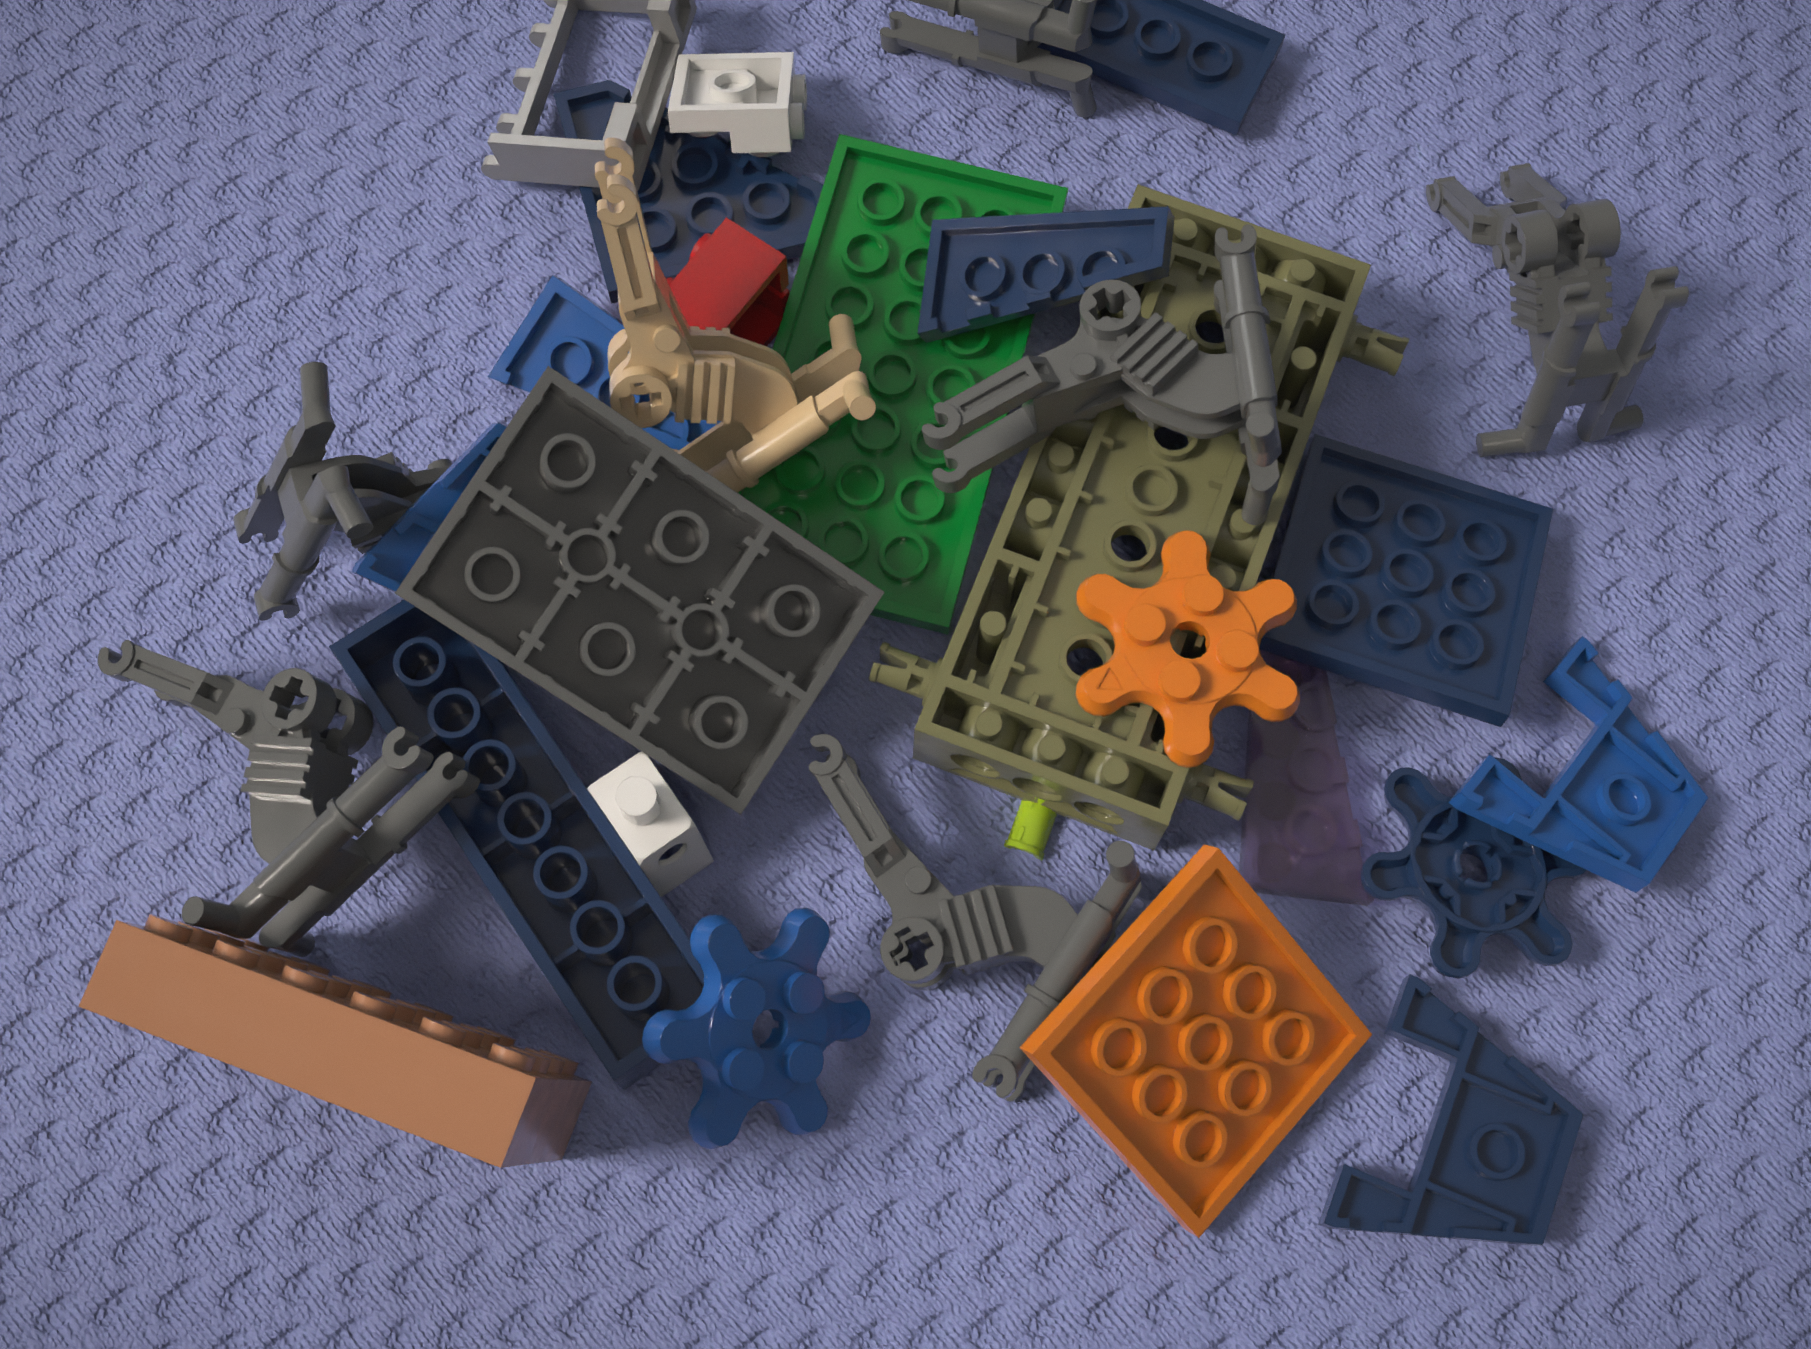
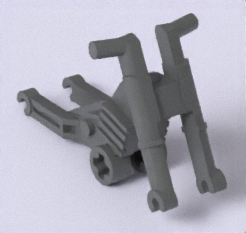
M908 0L947 11V15L955 17L957 14L974 19L975 26L978 27V36L974 35V31L968 29L966 32L958 31L910 17L900 11L890 12V28L883 27L880 29L881 47L889 53H901L912 49L950 60L953 65L959 67L963 65L1034 86L1049 85L1069 91L1074 111L1079 117H1090L1096 112L1097 106L1091 87L1092 68L1086 64L1051 55V51L1037 47L1041 43L1077 52L1091 46L1093 42L1091 24L1097 0H1072L1069 14L1055 10L1054 0Z
M1530 163L1509 166L1508 171L1500 172L1502 192L1506 198H1512L1515 201L1511 203L1486 207L1457 181L1455 176L1434 179L1433 184L1426 185V197L1430 209L1434 212L1439 211L1471 243L1489 245L1493 249L1492 258L1497 269L1505 268L1509 273V280L1516 283L1515 286H1510V296L1516 297V301L1510 302L1511 311L1517 313V316L1511 317V324L1528 330L1532 358L1537 373L1522 410L1518 427L1515 429L1478 433L1476 436V446L1479 456L1487 457L1546 450L1557 423H1560L1566 407L1585 403L1586 405L1577 423V434L1582 441L1601 440L1605 436L1640 428L1643 424L1642 410L1637 405L1627 407L1625 405L1646 362L1654 354L1657 338L1671 309L1683 307L1687 303L1689 297L1688 287L1675 288V280L1679 275L1678 267L1672 266L1648 272L1645 286L1627 325L1622 326L1620 331L1622 336L1617 348L1607 350L1599 329V323L1613 321V313L1606 310V308L1612 307V297L1606 296V292L1612 291V282L1606 280L1607 276H1612L1611 267L1606 265L1605 258L1616 254L1621 237L1618 213L1610 200L1598 199L1571 204L1566 209L1567 197L1532 169Z
M1250 224L1244 225L1241 230V242L1232 243L1228 240L1226 228H1218L1215 233V256L1220 263L1222 280L1216 281L1214 285V307L1221 315L1226 348L1225 354H1208L1199 351L1197 342L1193 339L1189 341L1187 335L1181 330L1177 332L1175 326L1170 322H1163V317L1156 312L1149 319L1143 318L1141 316V301L1138 292L1128 283L1120 280L1097 282L1090 286L1081 297L1079 305L1080 327L1072 339L1038 356L1027 355L951 399L934 405L937 423L945 426L938 428L932 424H924L922 426L924 441L933 449L944 450L943 453L947 467L955 469L952 472H946L941 468L934 469L932 475L935 486L946 493L959 492L965 489L974 477L1050 436L1056 427L1079 419H1093L1099 412L1124 404V408L1131 413L1134 411L1136 417L1144 422L1146 420L1148 426L1153 430L1160 425L1187 436L1209 439L1238 429L1241 452L1247 457L1250 477L1241 516L1248 524H1262L1267 518L1272 497L1278 487L1280 476L1277 458L1282 453L1275 410L1277 406V391L1266 324L1270 323L1269 311L1262 304L1255 261L1257 242L1255 228ZM1105 307L1113 314L1123 310L1124 318L1105 316L1098 320V311ZM1022 404L1020 409L959 442L963 436Z
M309 362L300 367L302 414L297 424L292 426L287 432L267 474L259 480L255 489V498L250 508L240 511L233 518L239 543L242 544L251 541V537L258 533H262L265 542H271L278 537V530L284 519L286 522V527L282 533L285 542L280 552L273 554L272 560L274 563L260 589L253 596L259 620L261 621L270 619L274 612L283 610L285 618H292L299 613L300 609L296 595L306 577L316 569L320 559L319 555L333 531L344 532L350 538L352 547L358 548L360 553L365 554L453 464L449 459H439L430 463L427 470L413 472L398 457L395 458L392 452L378 458L364 455H346L322 460L326 453L325 446L336 425L330 408L328 367L321 362Z
M125 640L121 645L122 655L107 647H103L99 651L97 662L104 674L122 682L134 681L154 689L157 697L175 706L182 707L187 705L194 708L250 750L247 760L251 762V766L246 767L244 773L247 783L242 784L240 791L248 794L250 799L253 845L259 856L269 865L229 905L197 896L189 898L182 908V919L188 925L243 939H250L261 929L259 942L262 946L285 951L298 957H305L315 947V938L308 931L323 916H331L395 853L401 854L407 848V842L453 798L470 796L480 784V779L477 776L462 770L466 764L463 758L451 752H446L439 756L432 768L382 816L376 815L416 775L424 772L431 765L433 754L416 746L419 740L417 734L404 727H397L386 736L382 745V756L354 782L355 775L351 773L352 769L357 768L358 760L348 755L359 751L367 743L374 724L372 712L362 700L343 690L332 688L324 680L299 668H289L279 672L268 682L264 691H261L231 676L212 675L147 650L129 640ZM295 696L301 698L308 697L306 702L292 705ZM334 715L338 717L347 716L342 730L328 728ZM371 819L373 825L364 831L362 827Z
M828 734L813 736L810 740L811 745L819 752L830 751L831 754L827 755L826 762L821 763L817 760L809 764V771L817 778L862 854L867 874L884 896L892 911V925L884 933L880 944L881 958L888 971L914 989L932 990L943 985L950 978L954 969H962L963 974L967 976L974 974V972L1001 966L1011 961L1031 962L1043 968L1034 985L1027 984L1024 992L1027 993L1026 998L991 1053L978 1061L972 1074L974 1081L983 1083L984 1086L989 1088L993 1087L997 1083L998 1077L1003 1075V1081L996 1086L997 1096L1009 1102L1017 1101L1023 1095L1026 1079L1035 1066L1019 1047L1107 952L1116 937V928L1142 889L1140 872L1133 847L1125 841H1115L1109 845L1106 851V858L1110 873L1092 901L1087 900L1078 915L1063 896L1045 887L988 885L953 896L892 831L860 779L858 765L846 754L841 743L835 737ZM921 940L927 947H930L924 954L928 965L917 970L907 962L913 956L909 945Z

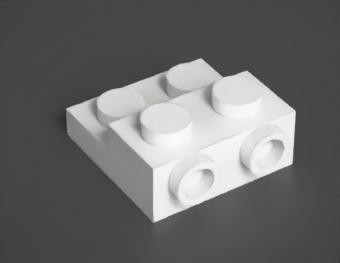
M794 52L678 54L668 107L670 133H688L695 137H708L718 132H730L732 153H749L755 157H770L779 152H791L792 139H804V110H807L806 75L795 74Z

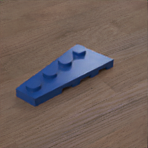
M552 275L488 377L531 392L549 366L611 408L607 353L611 339L620 330L625 329L623 322L561 278ZM649 394L634 395L636 403L650 401ZM670 411L666 418L657 425L642 429L668 447L680 450L717 424H707V420H701L700 423H691L690 420L685 419L684 423L675 422L674 412Z

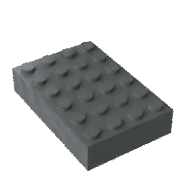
M548 366L395 594L737 813L742 814L877 605L884 591Z

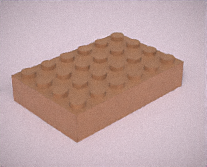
M149 914L145 926L116 920L78 1006L500 1168L562 1160L592 1081L574 1075L579 1063L542 1049L537 1051L528 1047L525 1049L514 1046L516 1039L481 1026L476 1028L464 1023H460V1025L452 1023L454 1016L416 1002L412 1004L400 999L392 1000L390 999L391 992L353 979L351 981L336 975L328 976L330 969L294 956L290 958L268 951L269 948L262 946L259 942L250 939L234 938L217 931L188 925L182 921L176 923Z

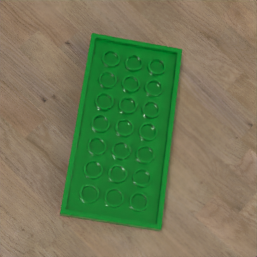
M839 134L773 350L784 358L792 374L803 365H808L832 348L829 331L830 319L838 314L850 316L854 324L857 347L861 354L859 371L867 376L869 391L875 402L876 410L873 416L866 420L855 419L851 413H848L830 425L826 434L758 478L759 483L752 488L745 487L738 494L884 591V594L870 615L948 635L994 467L971 479L968 486L959 492L946 493L939 490L934 483L933 470L941 468L946 472H952L955 469L947 467L943 453L944 450L933 449L925 443L922 426L924 424H932L938 428L944 427L945 425H939L936 421L933 408L936 403L951 399L1022 359L1025 355L1036 313L926 343L917 333L932 220L1064 212L1068 188ZM1009 412L963 436L959 442L1006 417Z

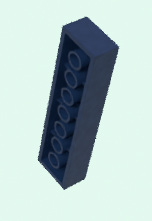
M402 600L330 645L329 648L385 733L388 735L395 728L404 727L418 735L419 740L416 746L433 754L431 765L424 772L415 776L417 781L432 768L436 759L446 752H451L463 758L466 764L462 770L480 779V784L474 793L465 798H453L438 814L614 1082L623 1090H626L663 1064L654 1061L645 1052L642 1042L644 1027L648 1020L657 1012L663 1010H683L693 1005L699 998L704 986L703 970L692 954L690 939L501 662L406 600Z

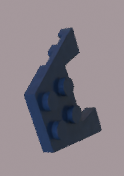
M1409 974L1403 978L1384 1034L1444 1058L1450 1062L1408 1190L1346 1164L1339 1165L1318 1225L1328 1229L1530 1246L1543 1245L1584 1114L1516 1057H1508L1478 1032L1479 1027L1460 1011L1455 1013L1430 992L1432 988L1423 980Z

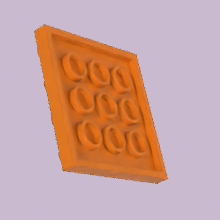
M1204 844L1019 1048L1185 1230L1199 1238L1372 1036V1033L1223 852L1217 847Z

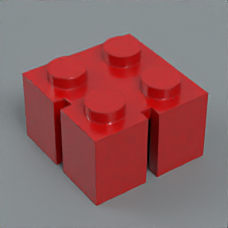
M727 217L713 234L706 233L696 242L691 251L689 262L675 278L669 277L666 279L689 327L698 326L700 330H706V327H716V330L721 331L722 328H729L730 334L766 347L778 333L790 295V290L786 288L789 285L786 255Z

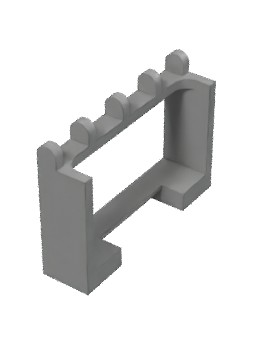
M544 0L548 6L555 8L550 24L536 23L531 28L529 40L535 46L541 48L535 67L518 68L513 78L514 86L525 92L518 114L503 113L500 115L496 125L499 133H490L487 141L494 155H488L484 158L481 171L487 177L495 180L600 188L595 178L594 166L599 161H605L610 166H615L619 163L616 159L608 158L605 155L604 149L605 139L609 137L618 138L626 142L633 152V176L638 191L673 85L678 54L683 53L697 10L695 0ZM578 10L648 14L654 31L630 103L615 102L603 140L534 136Z

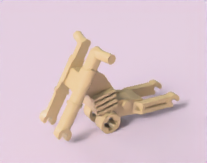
M610 137L605 139V155L610 159L618 160L619 163L615 166H610L605 161H599L594 166L595 178L599 183L602 199L597 201V217L601 220L617 284L619 313L625 328L614 335L608 346L611 408L640 428L657 425L666 418L670 411L674 412L675 422L684 423L685 419L690 420L691 423H700L701 420H707V424H717L682 449L673 450L737 493L745 487L752 488L759 483L758 478L826 434L830 425L848 413H851L858 420H866L872 417L875 413L876 405L869 391L867 376L859 371L861 354L856 343L853 320L848 315L838 314L829 321L832 348L808 365H803L792 374L787 362L775 350L730 334L729 328H722L721 331L716 330V327H706V330H700L698 326L689 327L651 249L633 176V152L630 146L621 139ZM649 394L650 401L635 402L634 395Z

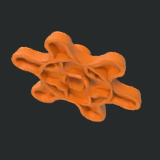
M1190 530L1176 532L1167 538L1161 551L1162 576L1152 587L1145 589L1132 588L1108 574H1094L1087 577L1079 585L1076 593V603L1080 612L1088 619L1105 626L1112 634L1115 644L1114 653L1108 662L1090 669L1081 675L1076 685L1078 704L1085 712L1093 716L1102 717L1114 714L1121 707L1130 703H1143L1152 706L1159 712L1164 721L1165 734L1163 746L1166 755L1178 766L1186 768L1200 766L1212 754L1214 747L1212 722L1216 714L1224 708L1242 706L1254 711L1262 719L1270 722H1282L1289 719L1297 711L1300 703V691L1295 682L1287 675L1267 665L1261 657L1259 649L1261 639L1265 633L1273 628L1285 625L1292 619L1297 609V599L1294 591L1286 582L1279 579L1261 581L1246 591L1234 592L1225 589L1209 573L1211 555L1209 545L1200 534ZM1177 629L1180 631H1193L1200 637L1205 636L1206 653L1195 659L1184 658L1173 650L1170 637Z

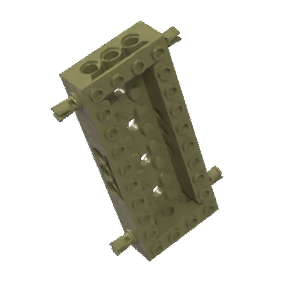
M1137 184L1128 209L1168 206L1175 217L1169 276L1132 286L1140 297L1141 316L1149 319L1155 312L1163 317V322H1170L1175 326L1177 332L1181 330L1185 333L1189 341L1193 339L1197 342L1198 350L1204 353H1226L1225 342H1206L1196 331V327L1204 322H1215L1222 326L1221 315L1214 307V285L1216 281L1222 280L1220 263L1215 256L1216 230L1221 227L1226 228L1228 240L1232 243L1241 242V230L1244 225L1250 224L1256 230L1255 261L1262 304L1269 311L1270 323L1266 324L1277 391V406L1275 410L1282 453L1277 458L1280 476L1279 483L1272 497L1266 520L1262 524L1251 525L1245 522L1241 516L1250 477L1247 457L1241 452L1238 429L1209 439L1194 438L1186 435L1189 443L1186 447L1180 450H1168L1163 448L1154 436V433L1163 426L1159 425L1153 430L1148 426L1146 420L1144 422L1136 417L1134 411L1131 413L1124 408V404L1099 412L1093 419H1079L1058 426L1050 436L1030 446L944 658H939L937 663L883 642L880 646V661L888 665L874 662L869 681L873 683L878 682L923 699V709L914 728L913 759L1023 801L1038 803V798L1046 800L1041 805L1059 815L1155 850L1169 825L1176 803L1181 804L1183 799H1187L1232 816V819L1239 821L1247 803L1234 796L1246 798L1253 788L1254 781L1248 778L1243 779L1205 764L1186 768L1172 762L1166 755L1163 746L1165 734L1164 721L1159 712L1152 706L1143 703H1130L1121 707L1114 714L1104 717L1093 716L1084 711L1076 698V685L1081 676L1069 668L1066 657L1077 648H1089L1099 654L1104 664L1113 655L1115 644L1112 634L1105 626L1088 619L1080 612L1076 603V593L1079 585L1087 577L1094 574H1108L1132 588L1145 589L1152 587L1162 576L1161 551L1163 544L1174 533L1190 530L1200 534L1209 545L1211 554L1209 573L1221 583L1222 587L1234 592L1246 591L1254 587L1336 361L1340 362L1342 357L1351 358L1362 364L1388 372V375L1395 376L1404 357L1403 352L1409 342V338L1399 337L1356 322L1358 315H1355L1354 311L1369 273L1370 264ZM1106 307L1098 311V320L1105 316L1124 318L1123 310L1116 314L1109 312ZM1132 535L1144 543L1147 554L1137 561H1125L1114 553L1111 542L1119 536ZM1177 629L1170 637L1173 650L1184 658L1195 659L1206 653L1205 636L1200 637L1193 631H1180Z

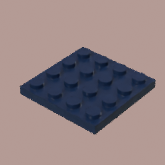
M1315 434L1307 452L1271 579H1279L1286 582L1292 588L1297 599V609L1289 622L1265 633L1261 639L1259 649L1502 727L1510 716L1553 508Z

